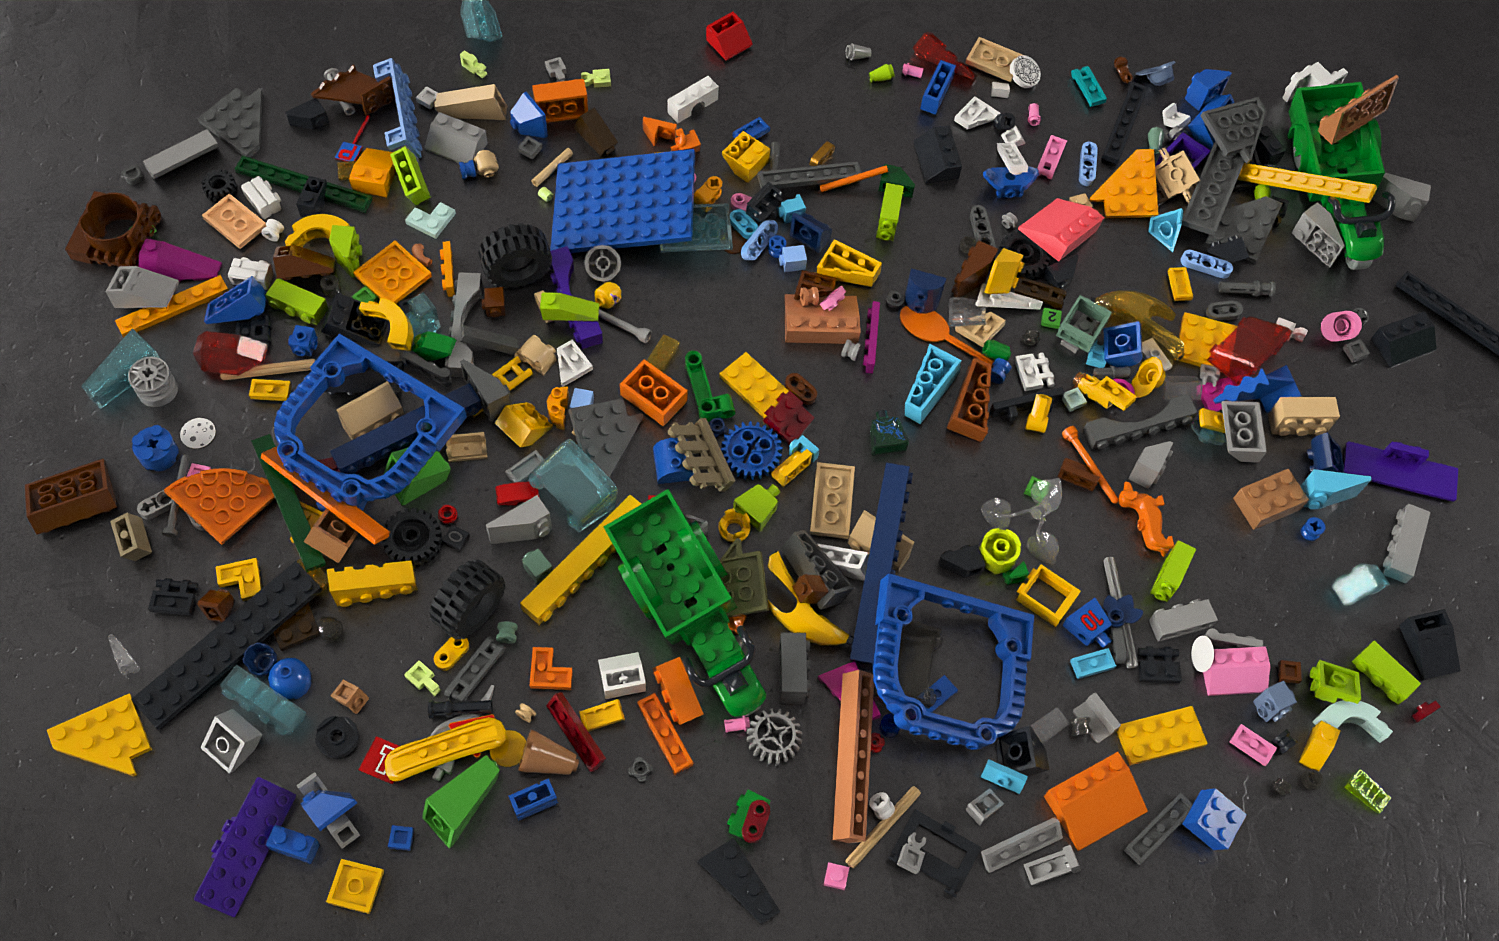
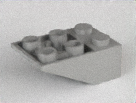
M1318 202L1302 214L1291 232L1329 267L1333 265L1345 247L1331 213Z
M119 266L105 292L114 308H162L168 306L179 281L137 266Z

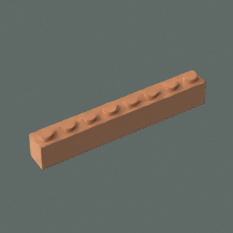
M861 670L843 673L833 840L845 843L866 841L874 677L872 673Z

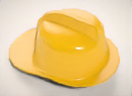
M1150 357L1144 360L1131 382L1137 398L1147 396L1153 389L1160 387L1165 381L1166 374L1163 364L1157 357Z

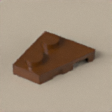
M802 270L794 299H800L801 288L811 289L812 287H817L819 297L828 296L834 291L837 278Z

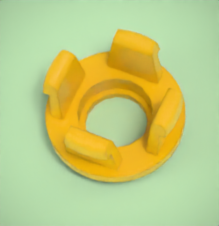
M734 508L726 510L718 526L721 537L732 543L736 538L741 539V541L745 540L751 528L748 514L737 513ZM732 523H736L741 527V531L734 535L727 531V527Z

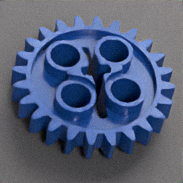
M751 421L749 426L742 422L741 428L735 425L734 431L729 429L728 435H724V441L721 443V447H723L721 451L731 472L736 470L737 477L744 474V479L750 475L752 480H754L755 475L761 479L763 473L769 476V470L774 471L775 466H779V460L782 459L783 447H780L781 440H777L778 434L772 435V428L767 431L766 424L761 428L759 427V422L753 426ZM761 446H767L768 448L763 449ZM748 451H751L747 462L743 463L748 457ZM736 452H740V453H742L743 455H739V456H738V455H736L735 453H736ZM756 460V461H759L760 463L755 464V463H752V461Z

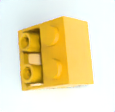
M742 131L722 151V156L734 174L749 183L769 162L770 148Z
M528 402L506 405L495 422L520 448L533 445L553 427L548 422L547 417L541 415L535 409V406Z

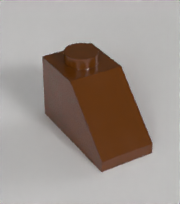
M209 590L198 601L197 605L208 620L223 622L230 616L235 600L227 590Z

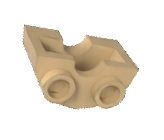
M532 335L514 354V357L518 356L523 363L527 362L541 375H544L557 361L554 355L556 352L554 347L549 344L545 345L536 335Z

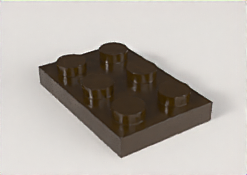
M309 603L274 631L281 651L321 636Z

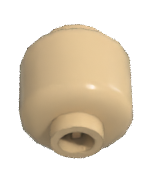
M490 150L479 151L474 158L476 172L485 178L494 176V173L499 169L496 155L490 152Z

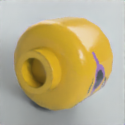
M612 282L602 284L594 292L595 302L605 309L613 307L621 300L620 287Z

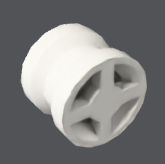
M268 219L266 227L262 229L261 234L266 239L276 242L280 237L279 234L283 232L284 226L277 220Z
M879 792L870 798L869 805L878 819H888L893 815L895 807L886 793Z

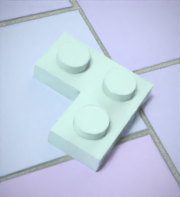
M440 202L431 214L415 207L405 219L407 225L436 239L455 216L456 212L455 209Z

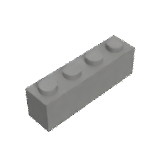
M1409 503L1403 509H1399L1396 515L1398 522L1392 530L1394 537L1387 548V551L1390 552L1383 563V567H1385L1383 575L1405 584L1414 577L1430 516L1429 511Z

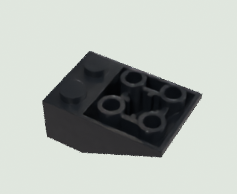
M337 292L330 302L321 332L334 338L341 334L353 342L379 346L388 320L365 316L359 309L360 301Z
M1445 609L1408 617L1399 625L1423 680L1461 671L1454 629Z

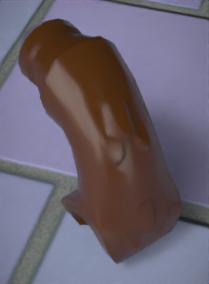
M1117 57L1114 60V66L1124 83L1131 82L1133 76L1128 69V60L1124 57Z

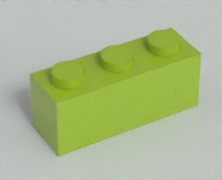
M406 146L391 153L390 156L405 196L415 205L431 198L415 155Z
M276 279L265 294L268 304L272 308H279L290 316L295 315L306 323L311 322L318 325L328 310L325 298L281 279Z
M1376 641L1370 643L1352 661L1360 672L1369 677L1372 683L1384 691L1387 697L1397 705L1407 699L1421 685L1414 676Z

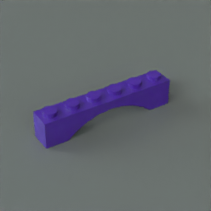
M565 246L551 250L552 264L549 270L552 271L551 279L553 284L558 286L556 291L557 293L572 296L569 284L574 272V263L569 248ZM568 321L570 328L575 330L573 333L575 341L580 343L582 349L603 343L602 331L598 321Z

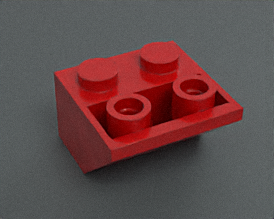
M734 12L725 15L706 27V40L726 61L753 45L744 22Z

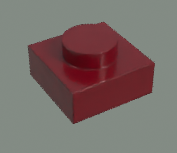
M1436 700L1431 704H1428L1426 701L1416 708L1418 712L1412 717L1418 723L1441 708Z

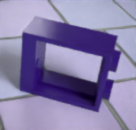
M1184 132L1166 149L1169 155L1176 148L1184 151L1187 156L1195 160L1192 164L1195 171L1206 162L1211 152ZM1161 155L1159 156L1155 167L1164 160Z

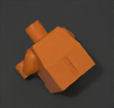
M682 128L676 130V135L680 137L675 138L676 145L670 147L671 151L694 149L695 153L700 151L701 143L694 129L689 131L687 135L684 134Z

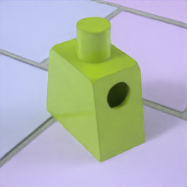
M757 484L734 500L733 508L738 513H747L750 518V524L760 532L778 508V500L775 497L780 494V490L773 484L767 490Z

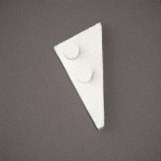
M983 283L976 302V306L1037 310L1041 309L1043 301L1013 292L987 294L984 293L987 284Z

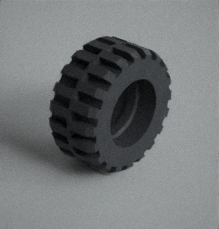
M510 224L507 227L498 228L497 231H492L489 236L483 239V243L481 242L478 251L485 278L491 284L505 289L512 287V289L519 286L524 287L529 283L536 282L537 279H541L544 276V273L549 271L552 264V254L545 234L539 228L530 224Z
M481 560L467 561L464 565H460L443 582L442 587L438 589L437 595L431 602L432 606H430L429 614L432 622L454 639H465L467 636H471L487 622L490 615L494 613L495 608L501 602L500 599L503 597L505 590L504 578Z

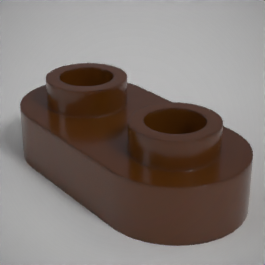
M791 373L786 377V389L790 390L803 404L810 405L816 401V388L800 374Z

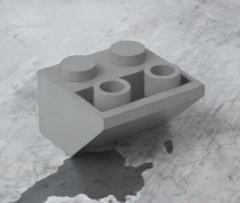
M1168 441L1145 447L1128 480L1147 489L1151 487L1152 483L1157 484L1166 468L1167 461H1169L1173 453L1170 450L1173 442Z

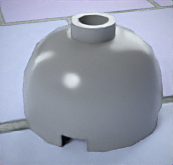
M594 246L585 256V270L590 277L597 281H609L620 271V256L610 246Z

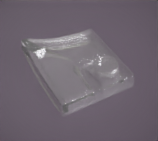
M950 297L949 327L986 325L987 307L976 306L977 300Z

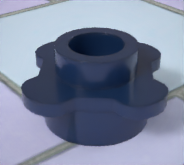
M714 418L711 422H708L715 438L722 433L726 434L728 432V427L725 426L722 418Z

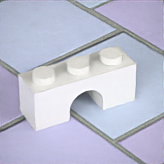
M709 76L701 79L668 99V114L677 123H680L691 116V111L697 103L700 102L704 107H707L717 101L719 86Z

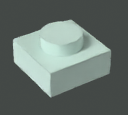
M1078 387L1065 392L1062 397V401L1069 412L1081 408L1087 403Z

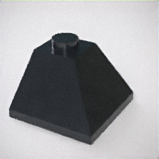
M1031 726L1011 731L996 738L999 764L1026 776L1050 770L1046 749Z

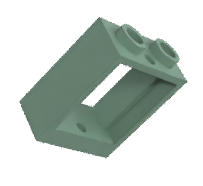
M1079 295L1060 325L1056 336L1089 353L1107 324L1112 312ZM1077 310L1101 322L1093 336L1069 324Z

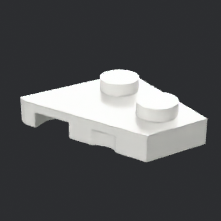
M974 96L955 116L954 121L966 129H970L994 121L1000 112Z
M573 339L557 348L562 387L593 370V365Z

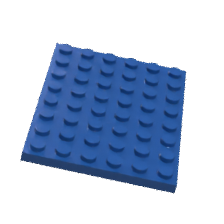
M694 149L558 164L551 250L568 246L570 253L589 251L598 245H606L617 249L692 241L695 176Z

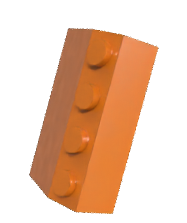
M1119 752L1049 789L1044 795L1047 803L1078 851L1148 812L1133 775Z

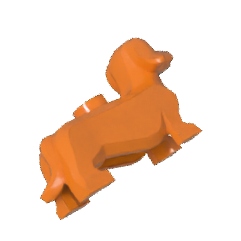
M1124 482L1123 491H1121L1118 497L1120 506L1134 508L1138 512L1137 528L1139 531H1142L1146 547L1152 551L1160 552L1164 557L1169 552V549L1174 547L1172 536H1168L1165 539L1162 533V512L1158 506L1164 505L1163 496L1160 495L1154 499L1148 494H1139V492L1133 491L1130 482Z

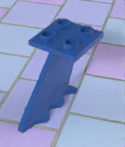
M1285 365L1267 375L1262 368L1255 378L1245 376L1240 385L1233 386L1229 384L1225 386L1223 393L1218 395L1213 401L1215 404H1219L1222 401L1236 402L1260 398L1266 412L1269 413L1280 397H1302L1288 366Z

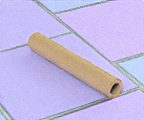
M569 148L565 149L531 180L533 185L538 187L557 170L558 164L564 163L573 155L572 150Z

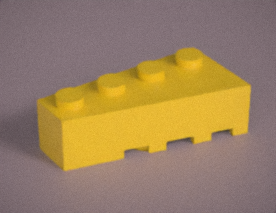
M412 561L385 563L383 567L374 564L366 565L363 569L359 570L353 569V566L344 567V571L335 572L334 568L327 569L330 593L336 605L341 607H347L357 602L367 603L376 598L386 599L396 594H410L418 590Z

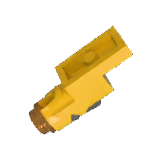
M1079 372L1073 380L1075 388L1078 387L1087 398L1089 397V399L1094 400L1098 405H1102L1106 409L1114 404L1125 411L1136 401V395L1108 376L1100 381L1088 373Z

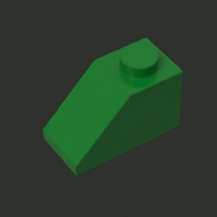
M428 331L418 334L414 338V345L411 350L427 362L450 356L457 340Z

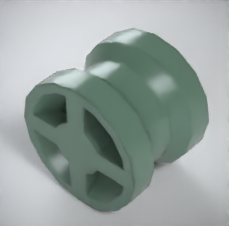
M508 621L499 622L497 626L499 634L496 636V641L504 644L515 643L517 639L515 632L518 625Z

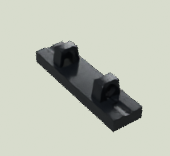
M1060 387L994 402L989 413L991 418L1007 415L1010 422L1015 421L1019 415L1018 412L1033 408L1036 394L1052 397L1050 413L1052 412L1053 404L1060 403L1065 392Z

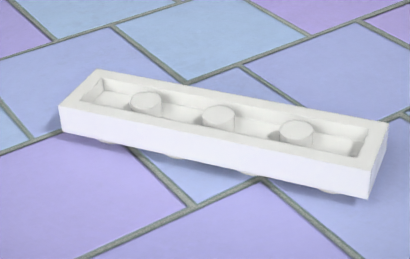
M997 143V151L1010 173L1020 175L1022 172H1028V165L1015 143Z

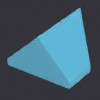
M1177 209L1150 218L1149 233L1172 252L1174 251L1182 225L1183 209Z

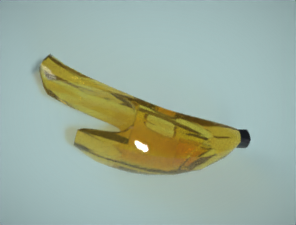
M1114 291L1105 293L1097 298H1090L1092 302L1111 311L1112 315L1130 323L1140 321L1141 330L1162 344L1177 361L1183 358L1185 354L1183 341L1150 319L1153 316H1158L1174 321L1176 313L1164 302L1150 295L1135 291Z

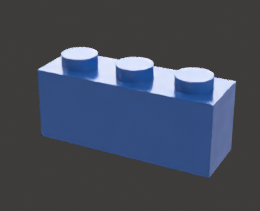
M940 60L923 95L921 110L936 115L953 80L956 65Z

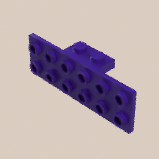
M1350 441L1345 445L1344 473L1371 476V482L1452 502L1457 499L1458 468L1427 461L1429 450L1393 441L1384 450Z
M260 777L256 778L237 816L232 817L231 820L227 819L222 828L224 833L221 839H217L211 849L214 860L194 897L195 901L231 917L236 916L269 851L266 843L275 825H282L296 798V794Z

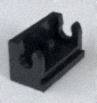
M768 182L747 203L746 214L761 224L783 202V199L780 197L782 192L773 186L772 183Z

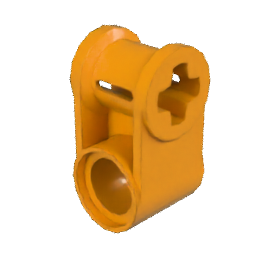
M717 176L708 178L694 193V203L706 211L709 210L722 195V180Z

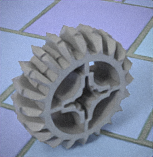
M771 708L769 714L763 710L761 716L755 715V721H750L751 728L747 729V734H749L747 742L751 743L749 745L750 750L755 749L753 752L754 756L761 754L760 761L768 758L767 762L771 764L772 759H775V763L778 765L780 764V758H782L786 763L788 756L794 758V751H799L800 747L798 745L802 744V739L799 737L803 733L798 730L800 728L799 723L793 724L796 719L795 716L790 719L788 718V711L782 715L781 709L774 713V710ZM774 723L782 724L783 727H777ZM766 725L767 733L761 739H758L757 733L759 729ZM771 733L778 736V740L775 737H771ZM790 734L791 742L784 748L782 739ZM765 746H772L775 750L767 749Z

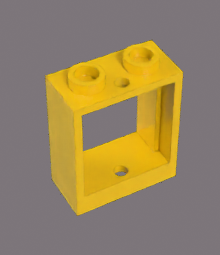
M1041 564L1037 570L1033 568L1027 578L1030 580L1027 584L1024 582L1017 590L1019 596L1016 601L1054 627H1057L1081 591ZM1038 578L1066 596V599L1056 613L1027 595Z

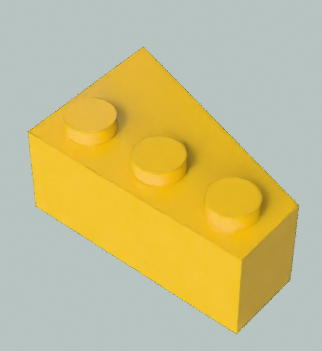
M834 239L817 266V273L837 278L836 281L872 287L881 272L882 262Z

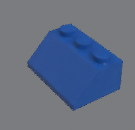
M1231 94L1214 96L1188 125L1194 140L1210 150L1213 148L1215 139L1200 115L1203 111L1235 103Z

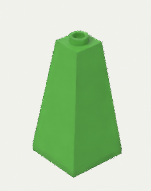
M487 755L440 788L425 801L422 819L449 849L453 847L498 779L499 766L494 760H490Z

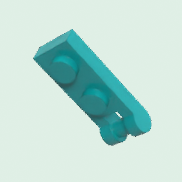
M1089 66L1071 71L1072 78L1076 80L1090 107L1106 103L1107 97Z

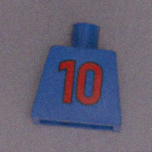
M1093 598L1067 617L1063 623V627L1086 646H1089L1096 640L1104 649L1112 642L1106 634L1112 626L1111 621L1096 598Z

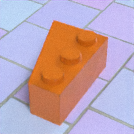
M680 657L652 668L655 679L662 688V696L665 702L669 703L671 708L669 712L674 722L677 721L679 725L704 715Z

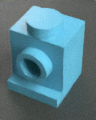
M800 194L796 195L794 199H787L781 202V207L777 208L780 218H783L785 224L791 222L793 213L806 211Z

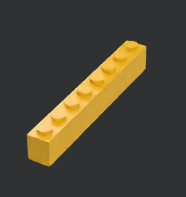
M629 495L520 602L522 611L538 625L543 621L549 620L553 614L552 612L557 607L563 606L567 600L566 598L571 593L577 592L580 584L584 580L590 579L594 570L598 566L604 565L612 552H616L603 526L638 507L641 503Z

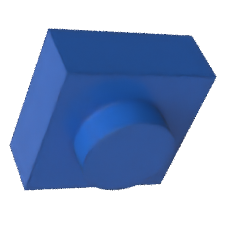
M392 825L388 848L411 851L415 829L413 827Z

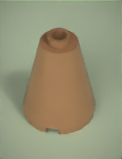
M531 730L523 750V760H520L518 771L570 775L572 771L576 772L579 759H576L575 753L537 731Z

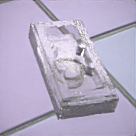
M1056 707L1032 724L1031 727L1043 744L1069 726L1070 723Z

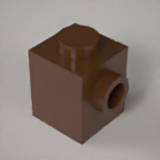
M503 287L484 288L485 299H482V309L486 310L487 317L506 315Z
M804 574L792 586L800 603L816 604L829 592L820 575Z

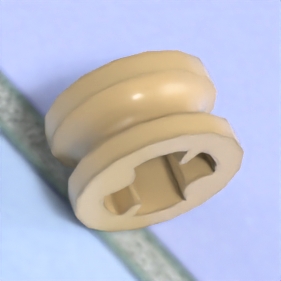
M523 703L520 704V709L515 711L522 720L528 723L532 721L531 717L536 715L533 709Z

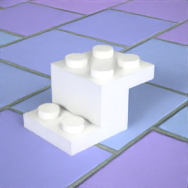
M1319 62L1312 66L1308 65L1300 73L1296 72L1291 77L1292 81L1285 88L1286 92L1283 99L1286 102L1292 100L1297 88L1342 84L1348 71L1343 68L1338 72L1334 71L1330 74Z

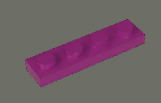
M873 301L872 308H868L867 319H870V324L867 323L865 334H869V338L865 339L864 350H867V355L864 354L863 358L866 373L873 374L875 366L880 302Z

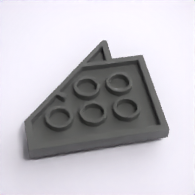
M235 88L197 119L201 125L238 153L250 158L261 149L262 90L258 88L250 96H247L241 90Z
M1259 97L1202 112L1200 115L1225 156L1240 153L1246 164L1252 160L1266 114V108Z
M1266 196L1225 209L1215 235H1209L1206 243L1211 244L1217 241L1224 243L1228 241L1227 238L1234 235L1243 237L1249 255L1245 259L1255 263L1282 203Z
M623 398L570 408L568 410L589 483L606 480L610 477L643 418V413L628 416Z

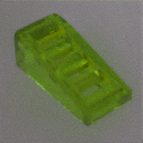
M1361 769L1355 771L1344 786V788L1378 814L1383 811L1391 799ZM1358 781L1362 783L1360 787L1357 785ZM1365 786L1369 788L1366 793L1363 791ZM1372 791H1373V792L1375 793V795H1374V797L1371 799V798L1369 797V795H1370V794L1372 793ZM1378 797H1381L1382 801L1377 805L1375 802Z

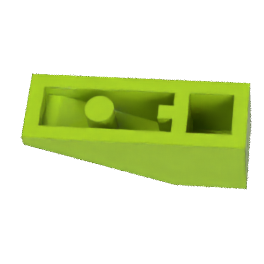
M563 293L541 294L540 311L543 320L598 321L599 303Z

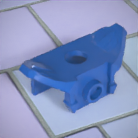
M1029 166L1028 172L1014 175L1009 172L1007 167L987 169L983 172V176L997 190L998 199L1001 197H1022L1024 195L1023 191L1028 189L1039 176V170Z

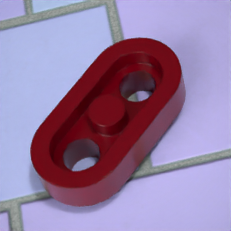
M756 800L749 807L742 827V837L748 843H757L763 836L770 815V806L767 802ZM761 807L764 812L757 813L756 808ZM751 827L756 828L757 832L755 834L749 832Z

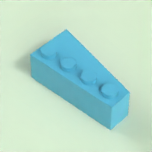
M929 344L926 356H924L915 383L905 403L906 417L919 424L923 422L960 374V359Z

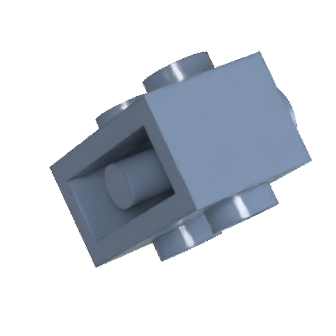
M1281 681L1266 688L1253 703L1257 707L1259 716L1267 723L1271 720L1277 722L1286 717L1285 715L1292 711L1291 707L1297 701L1292 690L1287 687L1284 681Z

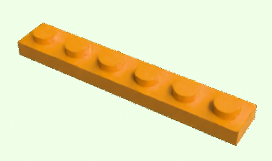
M219 275L173 295L167 307L142 308L115 320L123 338L218 298L229 290L223 278Z

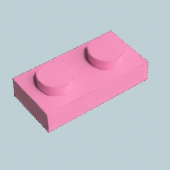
M1242 724L1237 728L1229 741L1264 766L1269 763L1277 747Z

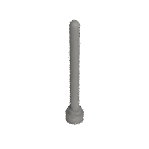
M599 309L600 318L635 334L638 340L645 344L650 340L652 330L646 327L637 328Z

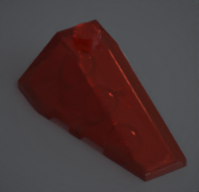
M932 32L924 33L912 48L915 51L914 54L921 60L923 58L936 65L942 60L956 65L955 72L970 79H976L977 77L962 61H957L958 58L953 52L946 51L947 46Z

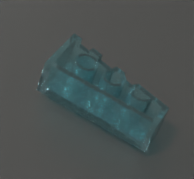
M132 328L81 387L88 398L101 409L131 387L128 381V372L136 361L144 357H160Z
M238 665L232 669L220 684L222 694L225 697L239 703V706L244 710L256 714V717L263 723L267 724L269 722L275 726L274 730L283 736L285 734L291 736L306 717L304 710Z

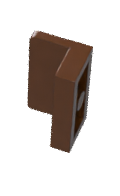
M1068 458L1064 459L1057 476L1090 491L1095 489L1100 478L1092 474L1088 466Z

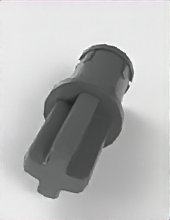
M1114 366L1095 368L1093 375L1097 379H1104L1106 376L1112 380L1115 378H1130L1131 369L1130 367Z

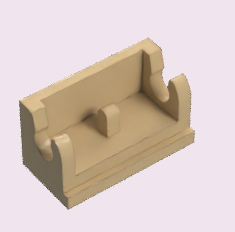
M484 432L452 435L446 443L449 462L487 459Z

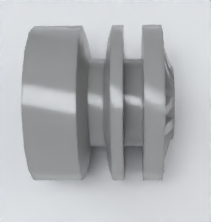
M153 356L144 357L136 361L128 372V381L140 401L146 406L161 407L170 403L176 397L178 383L168 365L162 359Z

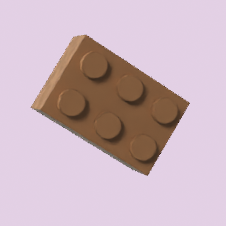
M1289 469L1240 488L1233 498L1253 530L1301 510L1309 501Z

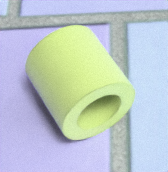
M542 187L538 192V196L546 202H549L554 195L546 187Z

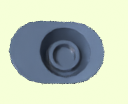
M1172 61L1158 67L1141 70L1135 75H1146L1152 84L1161 86L1174 80L1172 65L1176 62Z

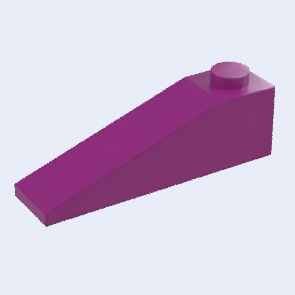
M147 238L139 252L140 268L176 279L179 282L185 279H192L193 281L210 280L217 277L222 263L217 260L163 241Z

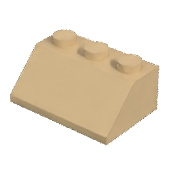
M388 381L336 409L342 426L351 440L404 415L403 408Z
M865 510L850 534L848 544L853 550L868 552L869 554L876 517ZM902 535L901 543L897 542L896 550H899L898 562L893 564L896 575L909 559L914 545V541L905 535Z

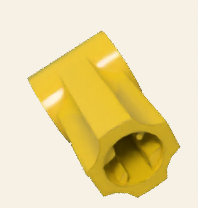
M1036 394L1032 411L1028 415L1026 429L1045 433L1052 397Z

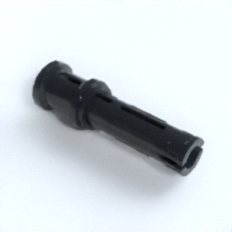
M447 699L445 702H434V700H429L428 702L429 719H434L435 716L451 718L458 714L493 712L492 700L454 702L451 699Z

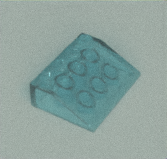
M729 203L693 205L692 241L660 244L661 253L733 250Z

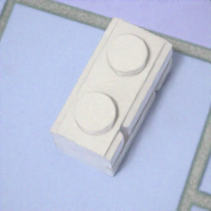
M257 176L251 182L248 181L241 186L244 196L262 219H266L282 209L279 203L281 202L279 195L276 192L272 193V188L267 180L263 181L261 177Z
M244 257L233 259L228 272V278L232 285H238L253 276L265 290L269 289L270 281L273 277L271 264L263 260L259 262L251 261Z

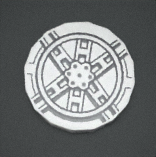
M1020 55L1010 64V73L1013 74V80L1020 87H1033L1039 82L1041 72L1039 66L1031 57Z

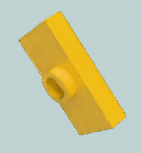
M1169 268L1167 272L1174 301L1192 300L1193 293L1187 268Z
M1205 408L1198 411L1200 427L1225 433L1223 413Z
M619 699L579 711L581 722L588 732L625 720Z

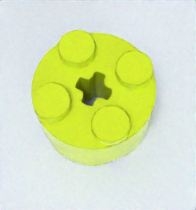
M995 528L984 536L979 550L986 564L985 568L993 574L1007 572L1015 565L1021 552V542L1014 532L1008 529L1001 530Z

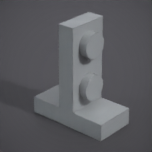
M1071 845L1063 847V850L1023 864L1031 886L1070 872L1074 874L1081 871Z

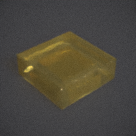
M355 161L337 162L339 180H349Z

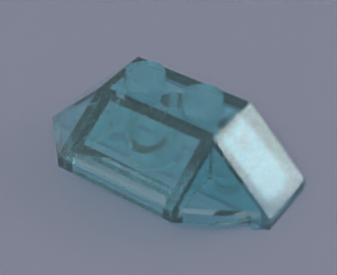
M462 0L460 14L467 38L484 42H495L502 37L496 12L488 0Z

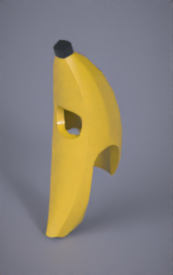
M773 552L768 560L767 566L769 570L797 599L796 608L789 613L781 612L768 600V605L773 615L792 633H806V640H810L811 643L818 645H841L846 643L851 646L854 637L847 634L823 615L817 614L810 606V603L799 602L792 588L795 582L788 573L780 552Z

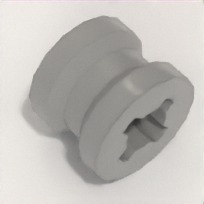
M847 339L841 356L850 357L851 360L856 361L861 344L852 343L851 340Z

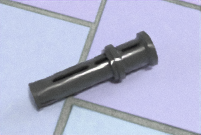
M1257 280L1253 283L1220 281L1218 291L1219 293H1247L1255 297L1259 295L1274 297L1276 284L1274 281L1261 283Z

